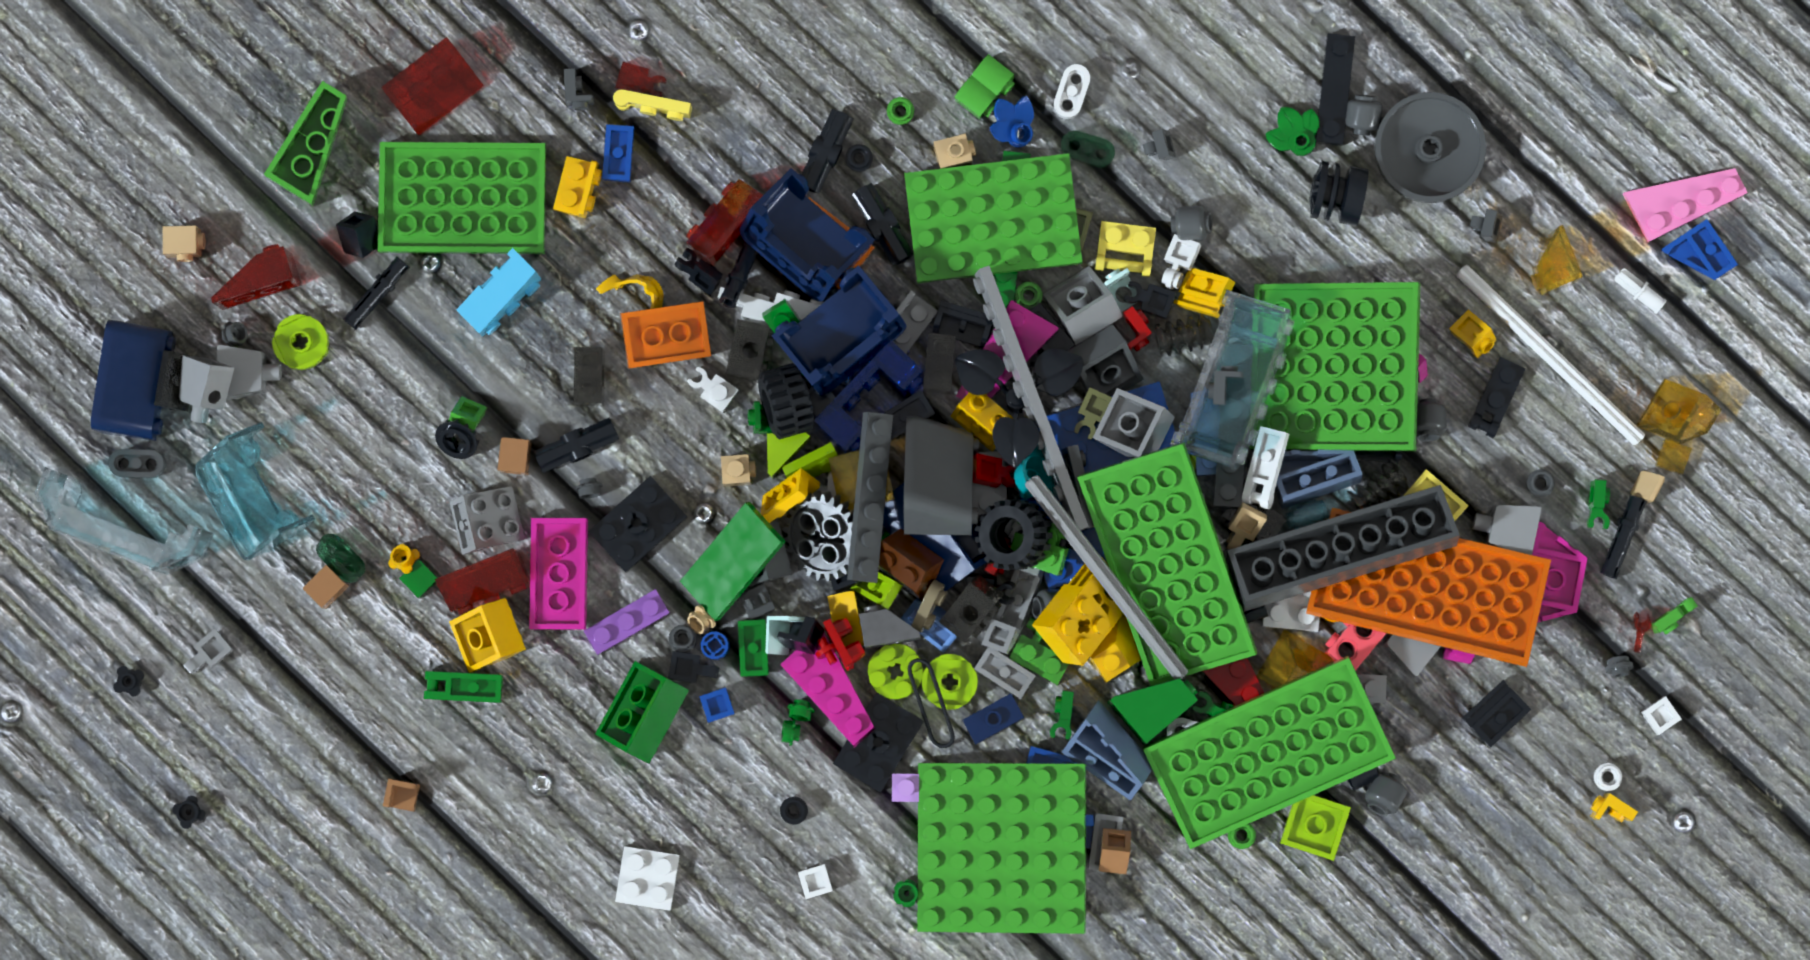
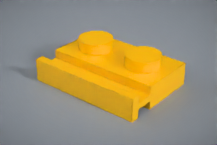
M1192 268L1191 271H1187L1178 291L1180 293L1178 300L1174 299L1173 303L1187 310L1219 318L1220 314L1218 312L1221 307L1225 306L1235 282L1228 277Z

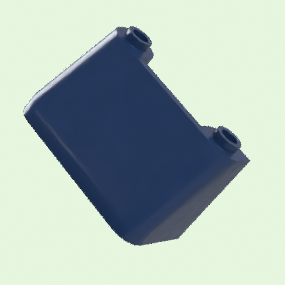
M790 168L750 208L739 231L747 244L813 300L823 301L840 283L841 275L849 268L854 267L872 246L875 239L862 227L852 226L848 231L843 229L806 197L809 191L806 178Z
M859 265L856 268H849L841 275V282L839 284L841 289L799 323L796 321L782 322L772 335L820 396H824L838 387L897 339L907 327L900 314Z

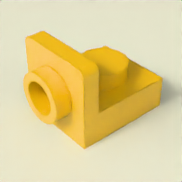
M1469 309L1449 328L1451 334L1465 344L1477 359L1482 354L1488 353L1496 341L1492 328Z
M1605 793L1603 797L1598 795L1590 807L1593 810L1590 817L1595 820H1599L1607 808L1609 809L1608 815L1621 823L1624 819L1626 821H1633L1638 811L1610 793Z

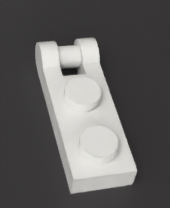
M1260 426L1242 493L1243 503L1249 505L1257 503L1260 504L1261 508L1265 509L1272 507L1274 491L1289 439V433ZM1257 484L1264 485L1262 493L1256 492Z

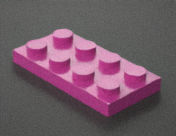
M531 518L529 629L586 630L587 518Z

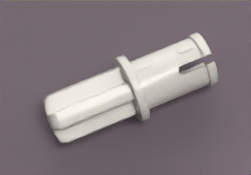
M1626 268L1621 269L1615 276V282L1632 294V299H1638L1654 311L1655 314L1666 303V299L1647 286L1649 284L1647 281L1645 283L1642 282Z

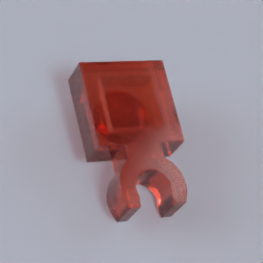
M622 62L615 89L644 93L645 89L653 96L662 97L663 93L656 91L654 85L658 82L666 84L667 80L661 75H656L652 78L648 77L650 72L648 68Z

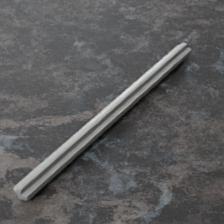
M1038 475L1031 477L1025 483L1029 492L1174 680L1184 678L1188 673V669L1041 478Z

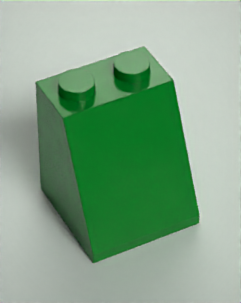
M1176 679L1114 696L1107 702L1142 744H1146L1197 702L1198 699L1194 695L1198 692L1188 680L1183 682L1181 679Z

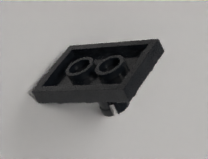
M649 476L588 532L627 573L688 517L658 483Z
M876 692L866 708V712L875 729L856 747L847 740L833 764L881 793L924 721Z

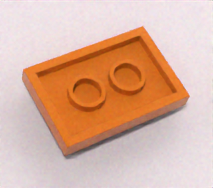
M703 301L620 313L628 368L711 356Z

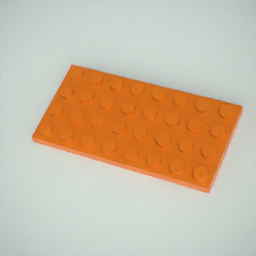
M1332 508L1329 519L1350 512ZM1459 538L1455 547L1311 591L1306 614L1527 667L1551 560Z

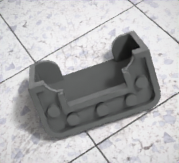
M906 416L904 534L972 535V524H977L978 507H972L973 455L979 453V438H973L972 432L920 416Z

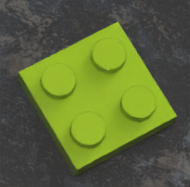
M1315 795L1292 804L1280 844L1334 861L1351 807Z

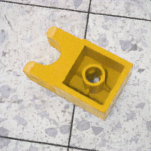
M1084 563L1072 580L1061 587L1032 626L1062 663L1084 666L1124 613L1108 593L1105 595L1103 586Z

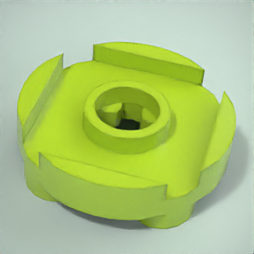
M302 314L291 315L283 319L277 326L272 340V347L276 357L282 363L295 370H307L317 366L327 356L329 351V337L325 327L311 316ZM298 335H301L302 338H308L304 349L294 347L293 343L297 342L296 337Z
M891 644L883 646L873 654L868 665V676L871 685L877 693L885 698L894 700L908 697L914 693L907 669L913 659L919 658L913 649L903 644ZM921 662L914 663L912 666V674L917 689L922 682L923 676ZM897 663L901 665L900 670L904 673L902 677L897 676L894 680L890 678L891 673L887 670L889 666L894 667Z
M944 654L930 662L946 710H955L966 705L975 695L978 685L977 674L971 663L956 654ZM926 667L922 676L923 691L931 703L941 708L929 669ZM947 674H953V679L958 680V685H954L952 690H947L946 685L941 682L942 679L947 678Z

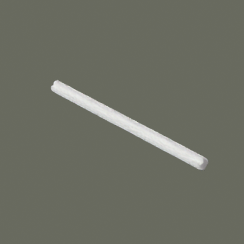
M1465 265L1457 272V278L1627 440L1636 445L1644 438L1645 434L1475 271L1468 265Z

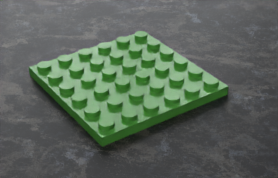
M1419 282L1254 284L1249 449H1255L1260 426L1289 433L1286 450L1416 451L1421 284Z
M918 763L917 932L1085 934L1086 764Z

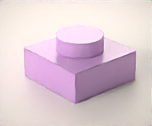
M892 774V802H919V774Z

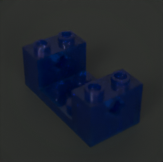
M892 340L881 349L814 420L815 426L846 456L851 452L854 455L859 452L862 427L845 410L847 409L851 412L860 403L861 397L859 395L865 389L870 392L879 383L880 374L903 396L908 392L913 395L923 384V369Z

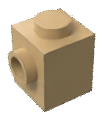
M966 134L933 142L939 169L972 165V157L976 156L973 140L967 141Z
M163 226V254L165 256L177 258L178 262H192L193 257H201V250L205 249L206 239L205 234L201 233L200 228L197 226Z
M749 454L721 456L722 484L724 487L752 485L751 478L756 477L755 461H750Z

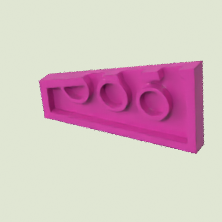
M1013 300L1010 301L1006 308L1027 362L1060 328ZM992 332L983 350L994 352L1003 361L1005 353L1002 345L998 346ZM1005 368L1004 373L998 379L1005 385L1013 377V374ZM995 383L993 390L986 395L992 399L1001 388ZM961 386L956 397L963 399L969 392Z
M824 632L822 637H825L828 644H830L828 637ZM818 645L816 652L821 649L820 645ZM795 650L780 665L848 741L856 747L875 727L838 656L834 653L837 662L830 665L827 658L818 659L816 652L814 655Z

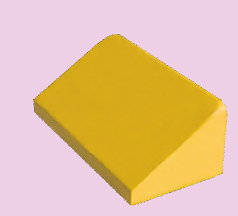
M852 590L827 596L832 623L847 617L854 631L852 634L841 639L844 646L846 647L859 640L862 646H865L855 591Z

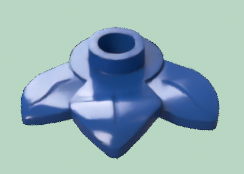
M1023 96L1015 106L1005 99H998L994 107V115L997 122L990 126L992 135L996 140L1009 142L1014 147L1026 146L1033 137V130L1030 124L1034 118V110L1029 98Z

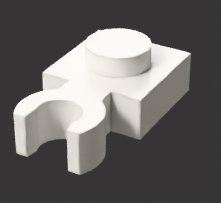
M697 367L696 371L702 375V380L696 383L688 379V384L695 389L702 388L704 391L700 397L724 413L739 390L717 374L710 380L706 371L701 367Z

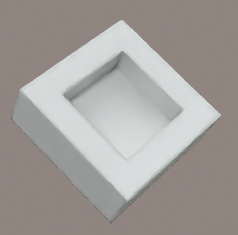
M1663 696L1641 712L1656 735H1660L1682 720L1666 696Z
M825 864L798 872L806 899L833 891Z

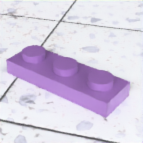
M655 589L584 630V633L596 654L600 655L669 615L670 612Z

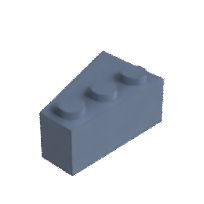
M1285 451L1275 492L1281 508L1285 509L1361 483L1363 474L1354 451Z
M1099 700L1062 751L1063 754L1077 764H1086L1087 771L1130 801L1152 771L1145 753Z

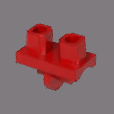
M847 617L836 620L833 623L831 619H828L823 624L832 643L828 644L825 637L820 638L818 643L821 649L816 652V656L818 659L827 658L829 664L832 665L837 662L834 655L837 652L848 672L854 668L855 662L865 656V651L859 640L846 647L844 646L841 639L854 632Z

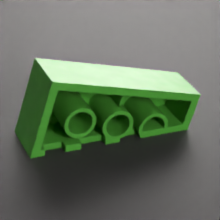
M322 81L264 173L266 178L311 206H314L348 100L347 96Z

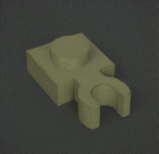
M1089 387L1078 411L1085 418L1076 424L1075 433L1079 434L1083 426H1088L1091 430L1088 439L1092 440L1096 432V421L1101 422L1112 397Z

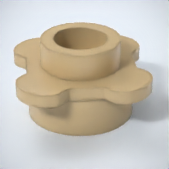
M697 605L695 611L690 612L687 618L689 627L697 634L706 635L709 633V629L714 628L716 625L714 619L701 605Z

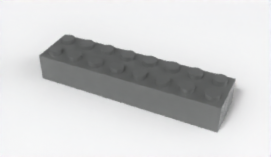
M1441 485L1227 550L1226 563L1245 612L1457 546L1460 534Z

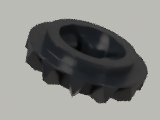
M447 419L438 426L435 439L439 448L445 454L456 459H466L471 457L477 450L479 440L475 438L476 431H470L468 424L462 425L458 419L453 422ZM455 433L458 435L459 439L462 440L460 444L457 441V438L454 436Z

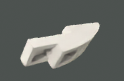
M723 287L720 288L718 300L720 299L725 289ZM742 289L736 306L743 308L741 313L742 320L767 324L762 317V313L783 299L788 301L801 320L824 302L813 299L810 302L799 299V294L785 290L784 294L777 293L775 301L772 303L770 302V297L755 293L753 297L743 294L744 289Z

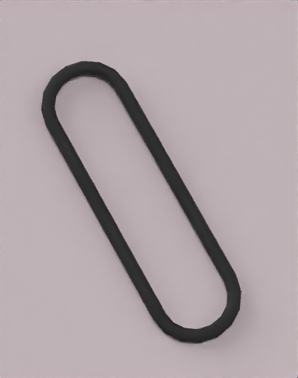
M922 658L913 659L907 668L908 675L929 738L935 746L948 748L954 743L955 735L934 670L927 660ZM921 662L929 669L951 736L947 744H940L933 737L912 674L914 663Z

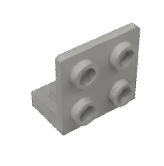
M511 486L466 494L449 501L462 555L471 554L483 548L519 542L525 539L514 491Z

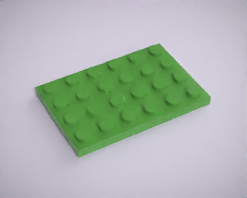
M380 142L378 252L508 254L513 248L518 254H545L546 144Z
M1069 153L904 173L917 284L975 277V273L980 268L990 266L992 274L1082 264Z

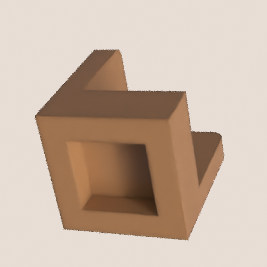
M501 438L497 470L500 473L528 475L531 441Z
M325 565L303 587V590L321 608L327 609L349 585L331 566Z
M388 779L383 806L415 812L420 784Z
M1103 828L1099 861L1100 872L1127 873L1131 850V831Z

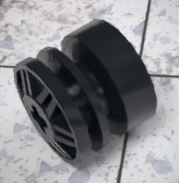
M1322 160L1311 185L1309 197L1310 218L1317 219L1321 207H1324V220L1328 221L1335 209L1338 210L1339 223L1357 226L1363 210L1369 170L1350 166L1346 176L1340 177V164L1335 163L1330 175L1328 174L1329 162Z

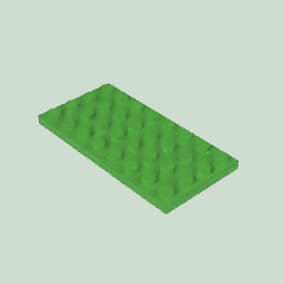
M1185 442L1087 472L1077 477L1109 568L1188 669L1186 676L1257 654L1254 640ZM1128 620L1150 686L1174 680Z
M1349 656L1143 747V751L1190 849L1396 759Z

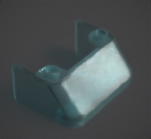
M262 422L226 436L195 466L198 481L238 554L244 560L253 559L294 537L315 520L313 514L299 520L298 516L288 509L279 512L254 465L259 461L261 451L253 437L264 428Z

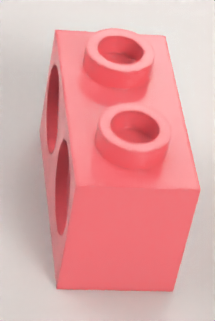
M1343 623L1346 627L1340 634L1335 632L1328 639L1325 645L1329 648L1324 653L1335 662L1343 658L1338 651L1340 644H1349L1352 648V655L1349 658L1356 671L1386 633L1370 629L1369 635L1362 637L1357 633L1355 625Z

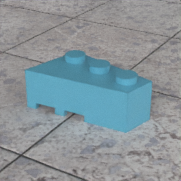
M513 248L507 254L510 258L500 268L496 266L490 272L492 276L482 286L478 285L457 309V312L482 337L486 333L491 335L501 325L499 320L506 314L508 316L512 315L520 307L519 301L525 295L531 296L540 287L538 282L541 280V277Z

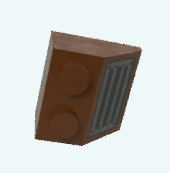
M899 529L881 541L879 571L901 584L902 589L922 602L934 579L936 580L944 559L909 534H904V530Z

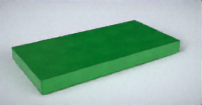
M746 502L680 582L697 602L704 607L705 611L714 621H718L786 541L751 502Z

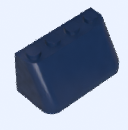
M117 320L107 321L91 413L92 430L102 434L156 441L157 435L161 434L163 428V419L160 418L161 407L165 408L167 402V391H164L165 381L169 380L172 368L171 364H168L170 353L174 352L176 338L172 337V331Z
M904 483L885 497L883 525L890 535L899 529L904 530ZM972 524V535L909 534L944 559L936 578L937 581L945 584L944 591H948L987 563L984 560L986 554H980L978 548L981 547L980 543L975 542V537H979V532L975 531L976 524Z

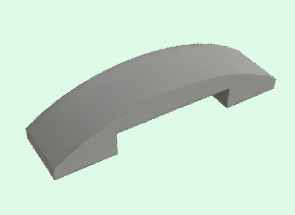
M1033 567L1014 571L1010 582L1015 583V588L1012 590L1007 589L1005 595L1014 597L1015 601L1009 605L1001 603L995 620L991 619L981 645L1008 655L1027 621L1031 611L1032 600L1038 593L1044 571Z

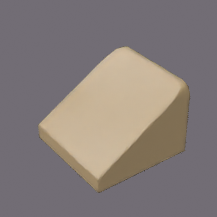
M1641 471L1630 491V495L1647 501L1646 504L1654 502L1665 481V477Z

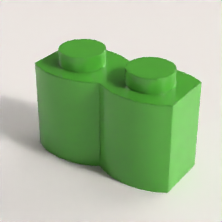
M988 54L954 96V100L979 120L984 115L989 118L994 112L997 98L1001 94L1006 96L1014 87L1015 83L1012 81L1014 73Z

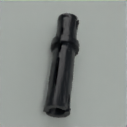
M745 241L731 273H728L725 279L726 286L719 299L720 303H723V306L728 308L736 307L742 289H745L748 284V274L758 253Z
M396 256L388 268L381 275L378 274L375 277L377 280L343 320L357 330L384 296L396 288L394 285L410 267Z
M1629 496L1622 518H1619L1617 521L1619 525L1600 574L1613 579L1618 578L1632 537L1640 527L1638 523L1647 501L1635 496Z

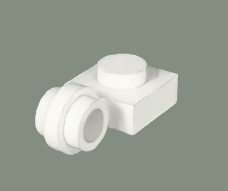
M1174 234L1164 258L1165 262L1173 265L1172 269L1167 268L1162 277V284H1165L1166 288L1171 290L1174 288L1179 289L1184 274L1180 272V268L1192 270L1201 248L1200 243L1193 240H1180Z

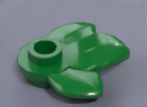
M1281 107L1277 116L1279 128L1268 131L1266 133L1267 140L1279 151L1291 150L1297 156L1309 155L1316 147L1314 135L1320 127L1316 112L1313 109H1309L1300 115L1293 108ZM1299 138H1306L1307 142L1305 145H1297Z

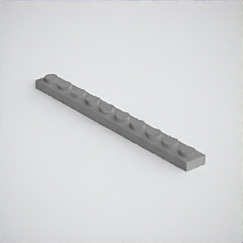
M990 266L980 268L975 273L976 278L973 279L977 293L983 295L986 303L983 305L984 313L988 320L992 319L994 324L993 336L998 346L1002 345L1005 356H1003L1005 368L1013 374L1015 380L1013 382L1014 392L1018 398H1022L1024 403V418L1032 420L1039 430V442L1036 448L1042 451L1045 459L1042 461L1044 471L1047 476L1052 477L1055 486L1052 487L1054 497L1058 502L1062 503L1064 510L1078 528L1083 531L1089 527L991 268Z

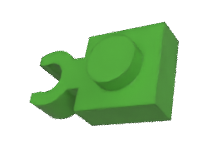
M1692 597L1687 598L1648 625L1655 634L1663 631L1666 635L1679 626L1677 623L1679 619L1698 605Z

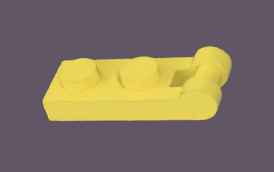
M617 90L613 95L615 105L621 111L634 107L639 108L640 113L656 116V112L667 114V118L676 121H683V117L689 119L691 117L692 106L688 102L628 90Z

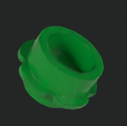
M794 700V704L787 706L789 709L788 717L803 722L810 721L811 714L815 710L810 707L811 703L805 700Z
M792 719V721L784 720L781 742L789 743V746H792L793 741H799L801 725L796 724L795 719Z
M907 879L905 882L899 881L895 885V893L893 894L895 902L902 904L904 907L915 905V901H918L916 882ZM909 891L910 894L905 896L904 892Z

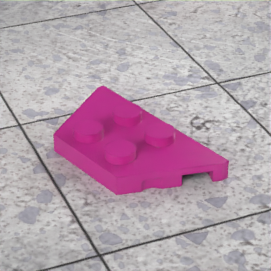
M1539 522L1532 555L1550 559L1551 564L1537 623L1577 613L1588 559L1581 552L1571 547L1562 537L1549 530L1544 523Z

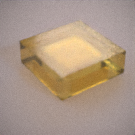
M1664 439L1655 466L1682 475L1692 448Z

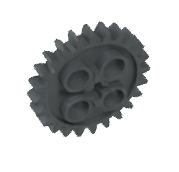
M820 490L812 494L811 492L808 493L806 499L801 504H796L788 510L790 514L784 516L783 519L789 525L782 527L781 530L788 533V536L783 539L790 545L786 552H793L794 554L790 560L791 563L798 560L800 562L798 570L801 571L807 568V577L816 574L817 581L823 578L826 581H831L848 574L854 510H848L849 501L840 503L841 496L839 494L832 497L830 491L822 494Z

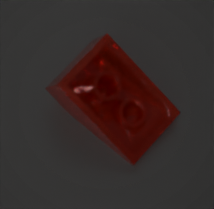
M278 244L263 248V253L256 254L211 297L212 303L220 309L226 310L302 286L293 254L284 246L279 247Z

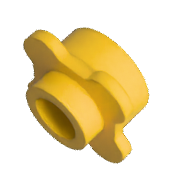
M400 544L392 550L388 565L391 569L398 568L404 574H408L413 570L412 565L415 560L419 559L420 552L417 549L411 550L405 544Z

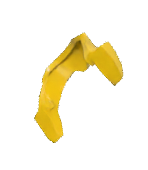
M636 274L621 280L616 275H612L596 288L600 294H603L614 288L615 290L623 288L628 283H638L643 285L645 293L651 296L652 304L650 309L659 308L663 305V290L660 284L650 276Z

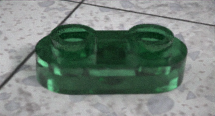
M1080 131L1066 133L1061 141V151L1063 154L1069 153L1070 159L1098 168L1110 165L1115 156V149L1110 141ZM1077 142L1080 148L1075 151L1071 150L1069 144ZM1097 150H1103L1106 156L1100 159L1095 153Z
M326 534L317 543L316 552L318 556L340 579L348 583H355L362 577L365 572L363 560L342 538L335 534Z

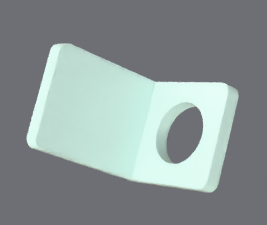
M1119 268L1105 277L1107 281L1104 282L1105 286L1112 293L1121 312L1134 304L1119 302L1115 295L1117 289L1127 287L1130 289L1132 297L1137 295V291L1128 286L1131 281L1128 276L1130 272L1128 268L1120 271Z
M767 616L766 654L788 655L789 648H785L777 638L779 632L789 634L790 622H803L805 617Z

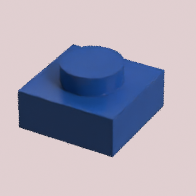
M726 687L699 696L708 723L735 714Z

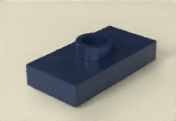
M1010 693L962 721L976 745L1023 719L1024 716Z

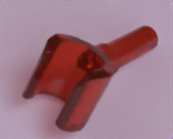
M1636 612L1633 616L1634 625L1637 629L1634 652L1640 653L1643 636L1651 628V619L1647 613L1646 621L1640 623L1639 614Z

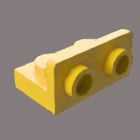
M566 156L553 206L554 211L586 218L587 212L592 213L596 199L595 196H592L594 185L599 186L602 177V170L599 169L597 161L592 160L589 162Z
M968 393L950 416L967 431L972 432L973 436L979 438V441L992 452L996 449L992 436L995 423L1002 417L1013 419L1011 415L986 394L974 395Z
M800 468L763 495L761 515L769 523L777 517L781 518L794 505L801 504L806 499L808 493L811 492L812 494L819 489L820 482Z

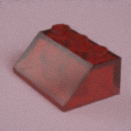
M446 37L381 88L418 136H420L484 87V85Z
M740 179L735 184L730 182L721 193L724 196L717 205L715 203L711 204L704 213L706 219L700 226L695 224L686 235L688 238L686 241L687 246L713 266L738 238L740 227L750 208L763 196L759 191Z
M512 548L436 578L435 581L450 612H458L459 616L475 609L474 605L484 601L487 604L500 600V595L509 591L511 595L526 590V584L530 583V577L520 552Z

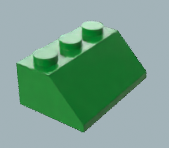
M634 661L595 735L649 764L689 690Z

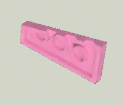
M1734 168L1627 191L1623 193V196L1648 243L1748 192Z

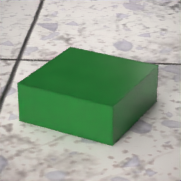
M418 559L412 565L413 570L408 574H403L399 579L420 599L440 579Z

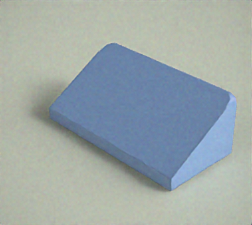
M915 599L900 619L911 626L922 602ZM936 605L933 612L936 615V619L929 631L924 629L920 635L944 653L964 629V626L944 609Z

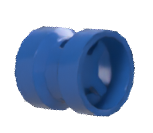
M717 631L709 632L702 638L701 650L706 657L712 660H720L728 654L730 649L729 641L722 633Z

